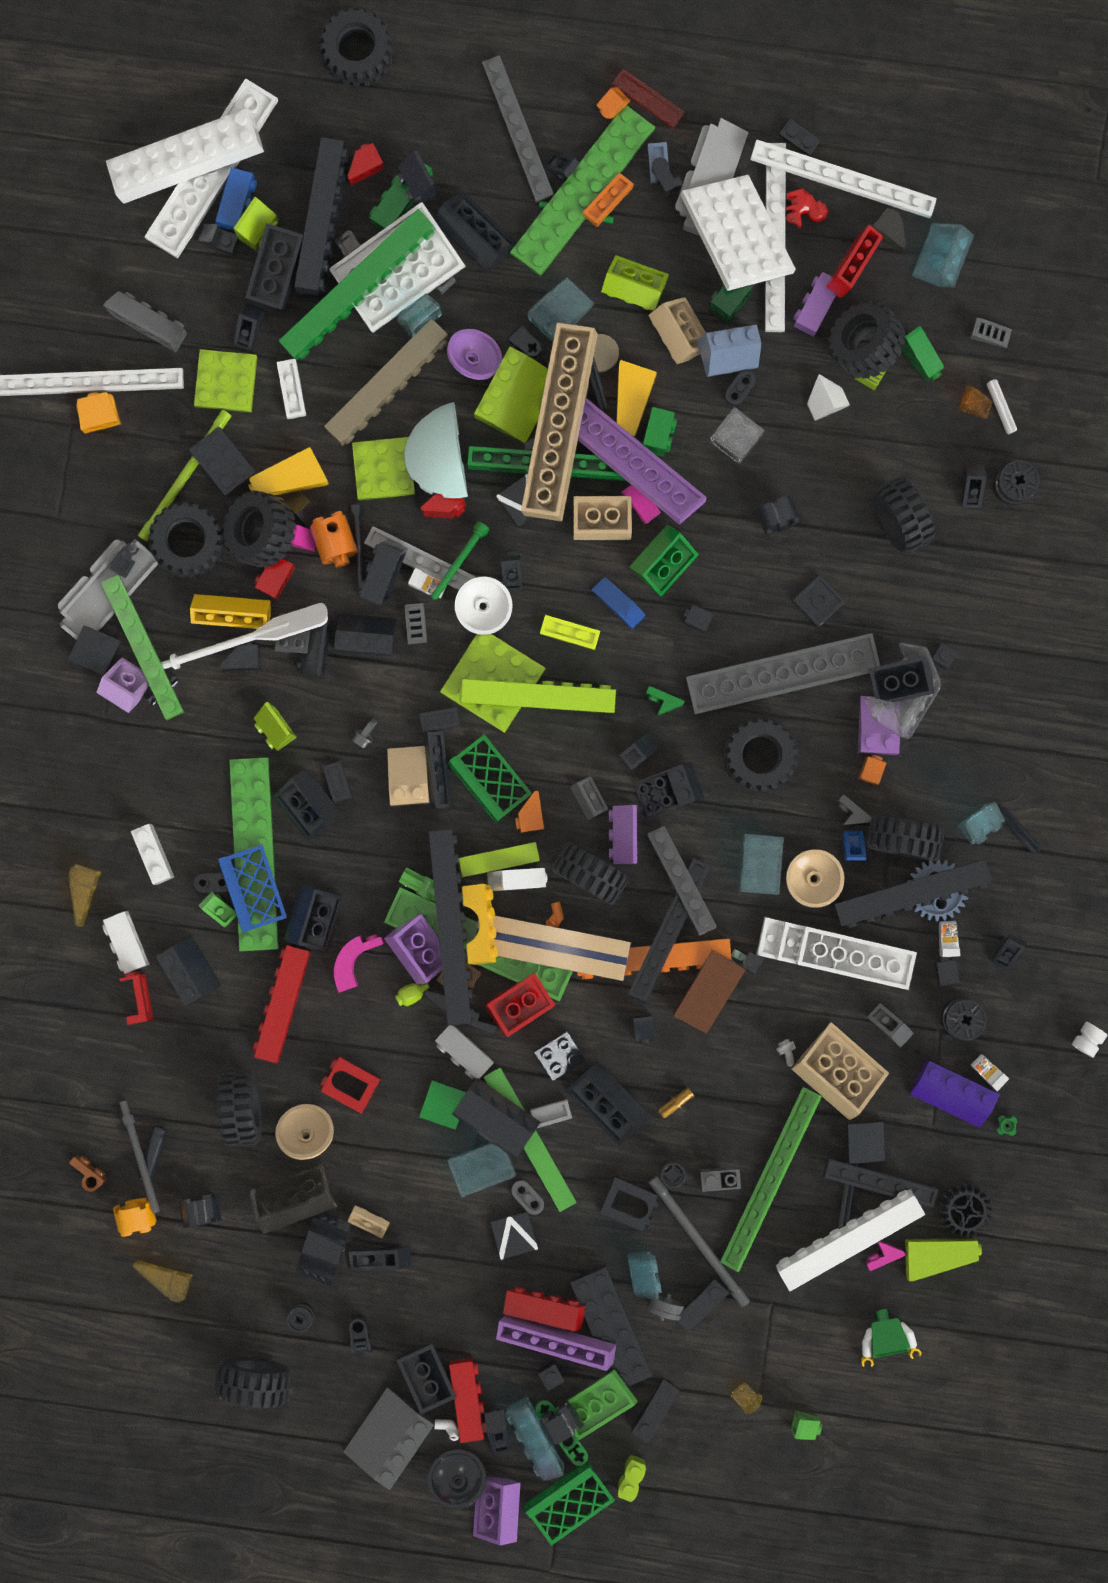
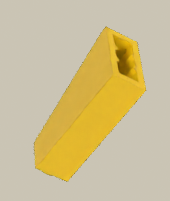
M620 360L617 424L635 438L657 372Z
M309 447L250 477L251 484L248 486L251 491H262L276 496L329 485Z

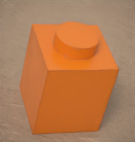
M618 87L610 88L597 106L605 118L611 119L615 118L630 100Z
M876 755L866 757L858 779L873 785H879L886 762H883V758Z

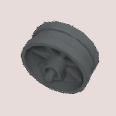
M668 1294L667 1297L651 1295L650 1304L647 1307L649 1312L661 1317L660 1321H664V1318L679 1321L681 1319V1312L684 1309V1305L673 1300L671 1294Z

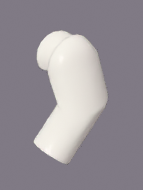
M435 1419V1429L446 1430L452 1441L459 1439V1428L453 1420Z

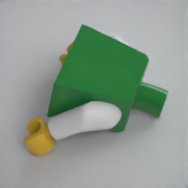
M887 1309L876 1311L878 1322L871 1323V1328L866 1330L862 1341V1366L864 1367V1362L869 1360L872 1367L874 1364L872 1357L878 1358L908 1352V1355L913 1359L912 1353L914 1351H917V1354L921 1356V1351L916 1347L917 1342L914 1332L904 1322H900L898 1318L889 1319Z

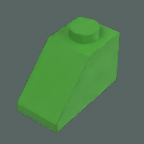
M796 1410L791 1426L794 1438L815 1440L816 1435H820L822 1429L819 1417Z

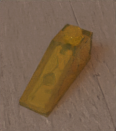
M75 864V867H72L69 872V878H71L69 884L75 924L80 927L84 926L101 871Z
M140 1260L134 1262L133 1267L163 1295L170 1297L169 1300L181 1302V1300L184 1301L187 1298L193 1275Z

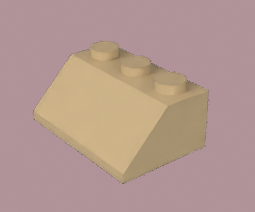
M685 297L663 303L649 314L653 326L657 329L676 364L689 361L700 354L697 340L706 332Z
M574 496V540H631V496Z

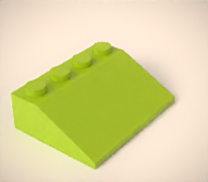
M509 347L474 413L475 419L525 444L539 419L548 369L526 354Z

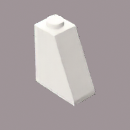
M545 868L487 872L488 885L492 891L546 887L547 874Z

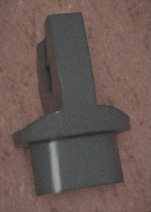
M372 719L364 730L356 729L353 742L362 748H365L368 743H372L373 739L370 733L378 721Z

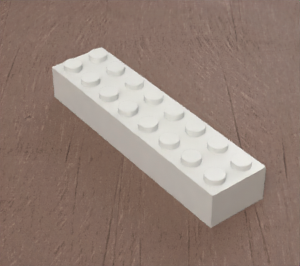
M247 108L109 159L106 163L115 194L124 204L264 152L254 118Z

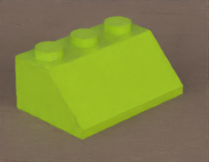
M615 255L606 274L601 292L610 297L622 299L627 303L642 306L646 310L654 311L660 301L669 274Z

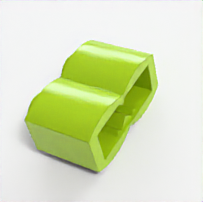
M630 1455L624 1468L625 1473L618 1482V1497L630 1502L636 1498L639 1483L642 1481L646 1471L645 1460L634 1455Z

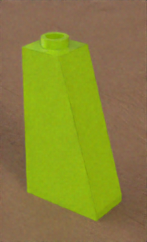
M975 1238L905 1239L906 1279L908 1281H915L979 1261V1255L982 1254L981 1244H978Z

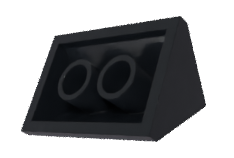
M926 656L869 668L877 706L934 694L933 673Z

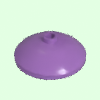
M460 330L448 342L447 354L451 364L466 377L477 380L491 378L495 375L502 362V353L498 344L489 335L479 330Z

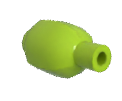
M412 983L401 988L395 998L399 1006H410L420 1000L423 992L430 989L428 983L421 985Z

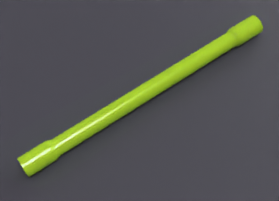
M222 409L207 435L217 427L223 430L232 415ZM193 456L138 534L146 542H148L150 526L154 523L155 516L157 514L160 515L165 507L169 508L197 467L198 463Z

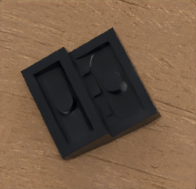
M883 1121L846 1124L848 1163L885 1161Z

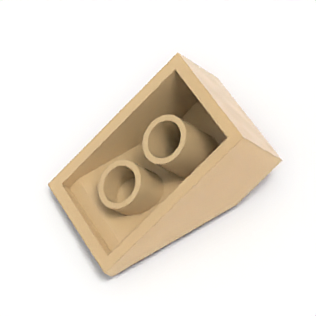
M425 746L387 749L390 805L430 803Z

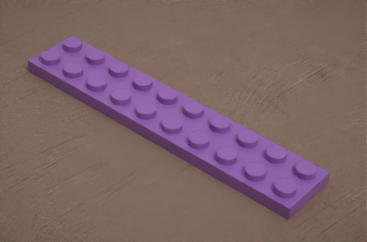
M587 398L585 399L578 441L679 525L706 502V496Z

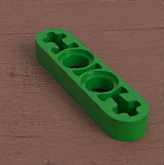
M546 1399L539 1400L535 1406L540 1419L545 1414L544 1411L539 1412L542 1404L545 1406L549 1405L548 1411H556L552 1403ZM572 1435L573 1442L571 1445L566 1446L562 1442L559 1445L575 1465L582 1466L587 1462L588 1454L576 1436ZM574 1447L579 1453H584L582 1455L583 1459L581 1461L579 1459H574L576 1455L573 1452V1450H571Z

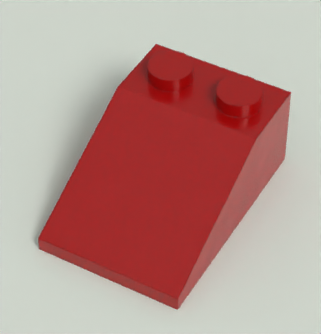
M535 973L483 1003L504 1037H509L555 1006Z

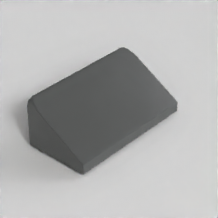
M591 776L571 786V790L587 820L609 810Z

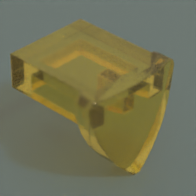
M745 1381L730 1394L746 1414L757 1411L762 1401V1396L760 1394L757 1395Z

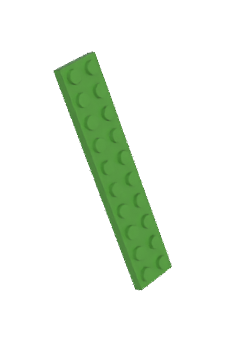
M626 105L616 115L575 168V171L567 178L511 250L510 254L541 277L586 219L582 216L583 211L617 174L625 169L655 130V126Z
M269 758L230 760L234 854L263 845L275 881ZM260 850L252 852L248 860L259 864L262 859ZM249 854L243 855L242 857L247 859ZM237 857L235 858V868L241 871L245 860ZM247 862L242 872L253 877L257 866ZM259 868L255 878L265 883L268 873ZM241 874L238 879L239 886L247 889L251 878ZM253 880L249 890L259 895L264 885ZM266 886L261 896L271 901L274 891ZM247 892L244 898L245 904L253 907L258 897ZM259 899L255 909L265 913L270 903ZM272 904L267 915L276 918L277 906ZM247 907V910H248V913H249V914H250V912H251L252 909H250V908ZM253 911L250 917L252 925L260 923L264 915ZM265 917L264 921L270 920V918ZM238 921L239 951L279 949L277 921L242 933Z
M400 887L384 923L397 928L418 914H422L439 938L436 903ZM465 917V922H461L462 930H466L467 941L463 942L464 949H467V944L475 939L478 922ZM501 956L496 957L495 963L477 964L517 983L535 973L549 996L559 1002L573 973L571 970Z

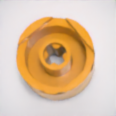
M146 1198L129 1200L125 1202V1206L120 1208V1204L113 1208L117 1229L121 1237L129 1236L135 1231H140V1233L151 1231V1226H154L157 1222L155 1213H152L149 1200L147 1201Z

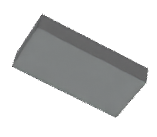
M567 1099L530 1109L531 1115L541 1122L537 1128L572 1118Z

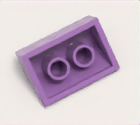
M637 805L613 806L612 810H609V822H613V829H609V841H613V849H609V860H613V864H637Z
M418 914L401 924L384 938L416 984L427 983L442 970L439 938L422 914Z
M486 1477L485 1489L481 1497L475 1502L473 1536L497 1545L517 1542L520 1482L508 1478Z

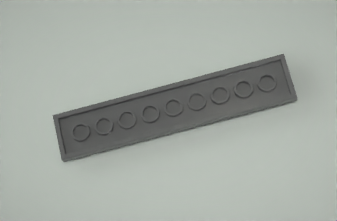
M870 633L688 676L686 681L695 715L869 674V668L878 667L880 663L873 634Z

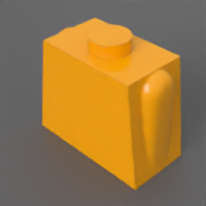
M93 392L88 394V397L77 399L76 408L80 427L84 433L121 424L112 394Z

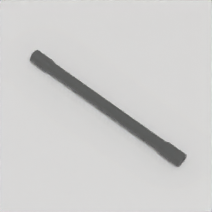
M658 1176L652 1178L648 1182L663 1200L722 1279L740 1307L746 1306L750 1299L742 1288L737 1285L722 1263H720L711 1248L670 1195Z

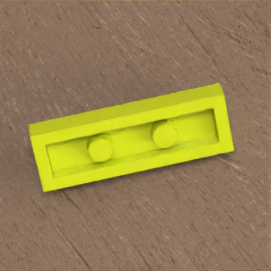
M545 615L540 634L595 650L600 631Z

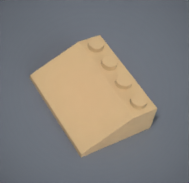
M832 1022L829 1023L792 1068L797 1075L849 1120L862 1112L889 1074Z

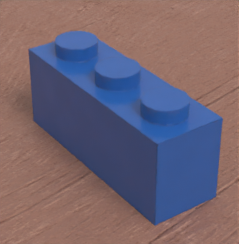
M231 167L215 221L220 228L235 232L234 227L251 203V193L255 191L257 186L253 173Z

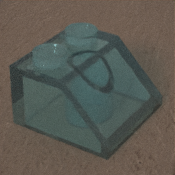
M425 293L408 309H403L398 314V323L413 338L431 318L435 321L442 315L440 305Z
M990 802L959 824L958 828L970 844L977 843L979 845L987 839L986 835L991 831L995 833L1003 827L1001 824L1005 819L996 802Z

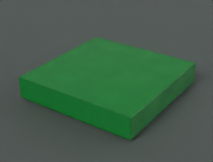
M432 1080L419 1117L456 1130L459 1119L453 1116L452 1113L467 1092Z

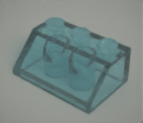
M932 223L912 276L939 287L954 288L974 235L963 225Z

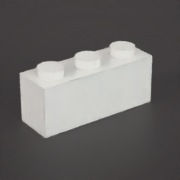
M147 824L131 831L152 884L158 885L174 878L153 825Z
M128 911L103 920V930L107 936H110L112 941L110 947L112 952L118 956L117 964L120 971H124L125 974L150 965Z

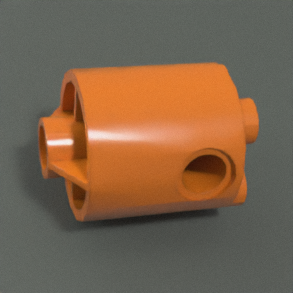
M342 511L335 512L326 519L319 517L313 520L310 530L322 564L334 563L336 568L349 564V557L357 554L358 550L347 518L342 514Z

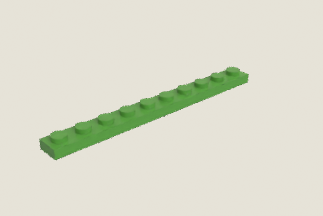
M802 1088L720 1263L737 1272L740 1271L818 1106L821 1095L807 1088Z

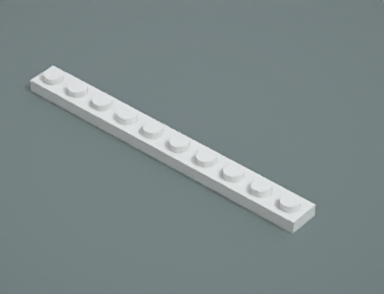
M756 140L750 159L927 218L932 216L937 199L760 140Z
M769 143L786 149V143ZM766 165V211L785 247L786 171ZM785 276L765 281V332L785 331Z
M182 368L0 375V396L184 389Z

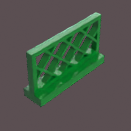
M485 735L481 736L448 762L449 767L495 824L532 795L531 791ZM482 741L488 746L487 754L477 752V745ZM465 754L474 755L473 765L464 764L460 758ZM476 755L487 757L486 767L475 766ZM489 758H498L500 768L489 767ZM475 769L486 770L485 780L476 779L474 776ZM488 770L499 771L498 782L487 781ZM502 772L511 774L512 783L501 782ZM487 784L498 785L497 795L489 794L486 791ZM500 785L511 786L510 797L499 795ZM514 787H521L526 794L521 798L513 797ZM499 798L510 800L509 808L504 812L498 806Z
M587 1460L584 1465L578 1466L525 1503L524 1507L526 1514L534 1521L552 1546L609 1506L615 1499ZM593 1476L596 1480L595 1488L585 1487V1481ZM573 1489L581 1490L579 1499L569 1498V1492ZM583 1491L594 1492L593 1500H582ZM597 1493H604L608 1497L604 1502H595ZM557 1500L565 1501L563 1510L553 1509V1504ZM568 1502L578 1503L576 1512L566 1511ZM581 1504L591 1505L590 1512L587 1514L579 1513ZM540 1512H548L547 1521H540L536 1515ZM551 1514H562L561 1523L550 1522ZM565 1515L575 1516V1522L571 1525L563 1524ZM549 1526L558 1527L559 1533L551 1538L548 1534Z

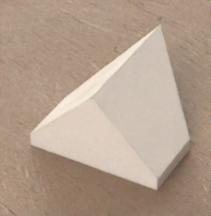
M820 374L818 375L807 403L814 421L850 405L840 386Z

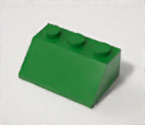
M666 525L631 564L630 568L646 585L662 597L699 554L679 531Z

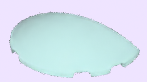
M454 402L433 410L421 419L407 440L404 454L406 468L412 480H415L424 491L430 494L433 492L442 494L444 498L468 497L464 466L461 460Z

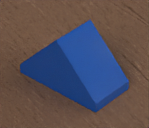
M844 831L843 861L866 860L863 831Z

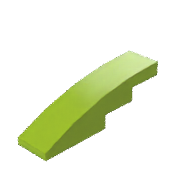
M536 842L459 858L461 878L538 862L540 860Z

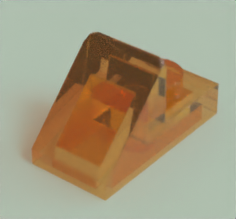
M967 386L959 409L987 419L993 401L973 386Z

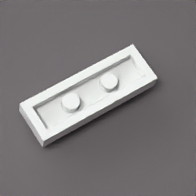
M296 359L277 362L287 419L306 416Z

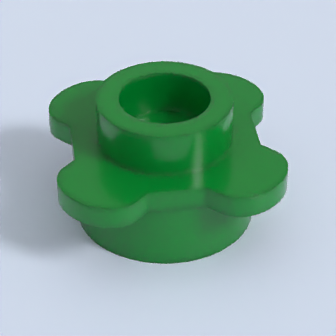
M1001 1115L998 1118L999 1127L997 1132L1001 1135L1004 1133L1010 1136L1015 1135L1017 1119L1015 1117L1006 1118Z

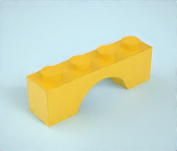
M486 884L462 886L463 906L474 910L480 921L477 936L467 944L468 964L495 963L496 957H498V949L494 942V938H496V929L493 927L495 912L491 905L493 891Z

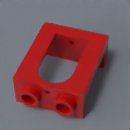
M140 971L125 973V978H120V981L133 979L138 1014L126 1017L127 1025L153 1020L146 974L140 975Z
M342 1056L339 1059L335 1058L330 1066L332 1072L329 1077L325 1075L320 1084L323 1087L321 1092L362 1114L381 1077L372 1075L343 1059L344 1057ZM337 1071H345L369 1084L360 1101L333 1086L332 1078Z

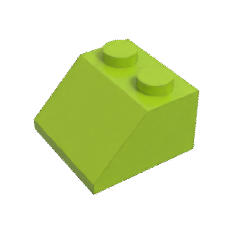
M254 197L235 225L234 230L239 240L258 252L266 223L278 227L279 220L274 212L258 198Z

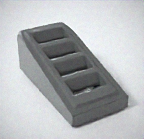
M977 317L974 321L970 339L1007 348L1012 329ZM980 326L984 327L982 334L979 333ZM987 328L991 329L989 337L986 336ZM994 330L998 331L996 339L993 338ZM1002 332L1005 333L1003 342L999 341Z
M424 604L404 605L408 644L427 643ZM420 610L419 614H410L409 612ZM421 618V621L410 622V619ZM422 626V629L411 630V627ZM421 633L423 634V637L412 638L411 635Z

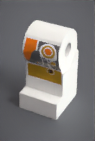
M415 568L408 584L417 590L431 595L441 580ZM445 589L443 590V592L440 594V596H439L438 598L441 599V597H442V595H443Z
M956 921L939 922L940 957L960 956Z
M982 1054L971 1064V1067L995 1091H998L1009 1080L1004 1073Z

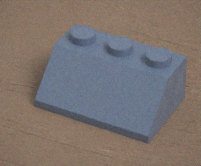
M757 325L710 332L697 340L707 377L755 369L759 366L761 339Z

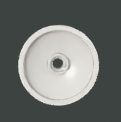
M477 577L466 582L458 591L455 599V612L458 620L467 630L476 634H491L500 630L508 622L512 613V599L507 588L498 580L490 577ZM480 603L486 604L485 610L480 609Z

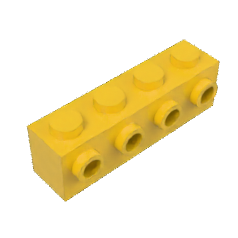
M194 594L190 607L191 623L259 629L270 621L271 603L270 600Z

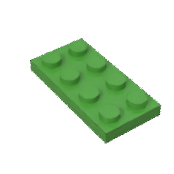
M612 1370L567 1399L569 1403L573 1404L585 1424L580 1430L578 1427L575 1428L574 1435L578 1440L582 1439L638 1402L615 1370Z

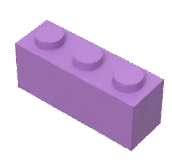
M824 272L821 273L820 277L816 276L811 284L814 287L811 294L807 292L802 301L805 304L803 309H798L793 318L796 320L794 327L813 337L836 296L826 287L832 276Z

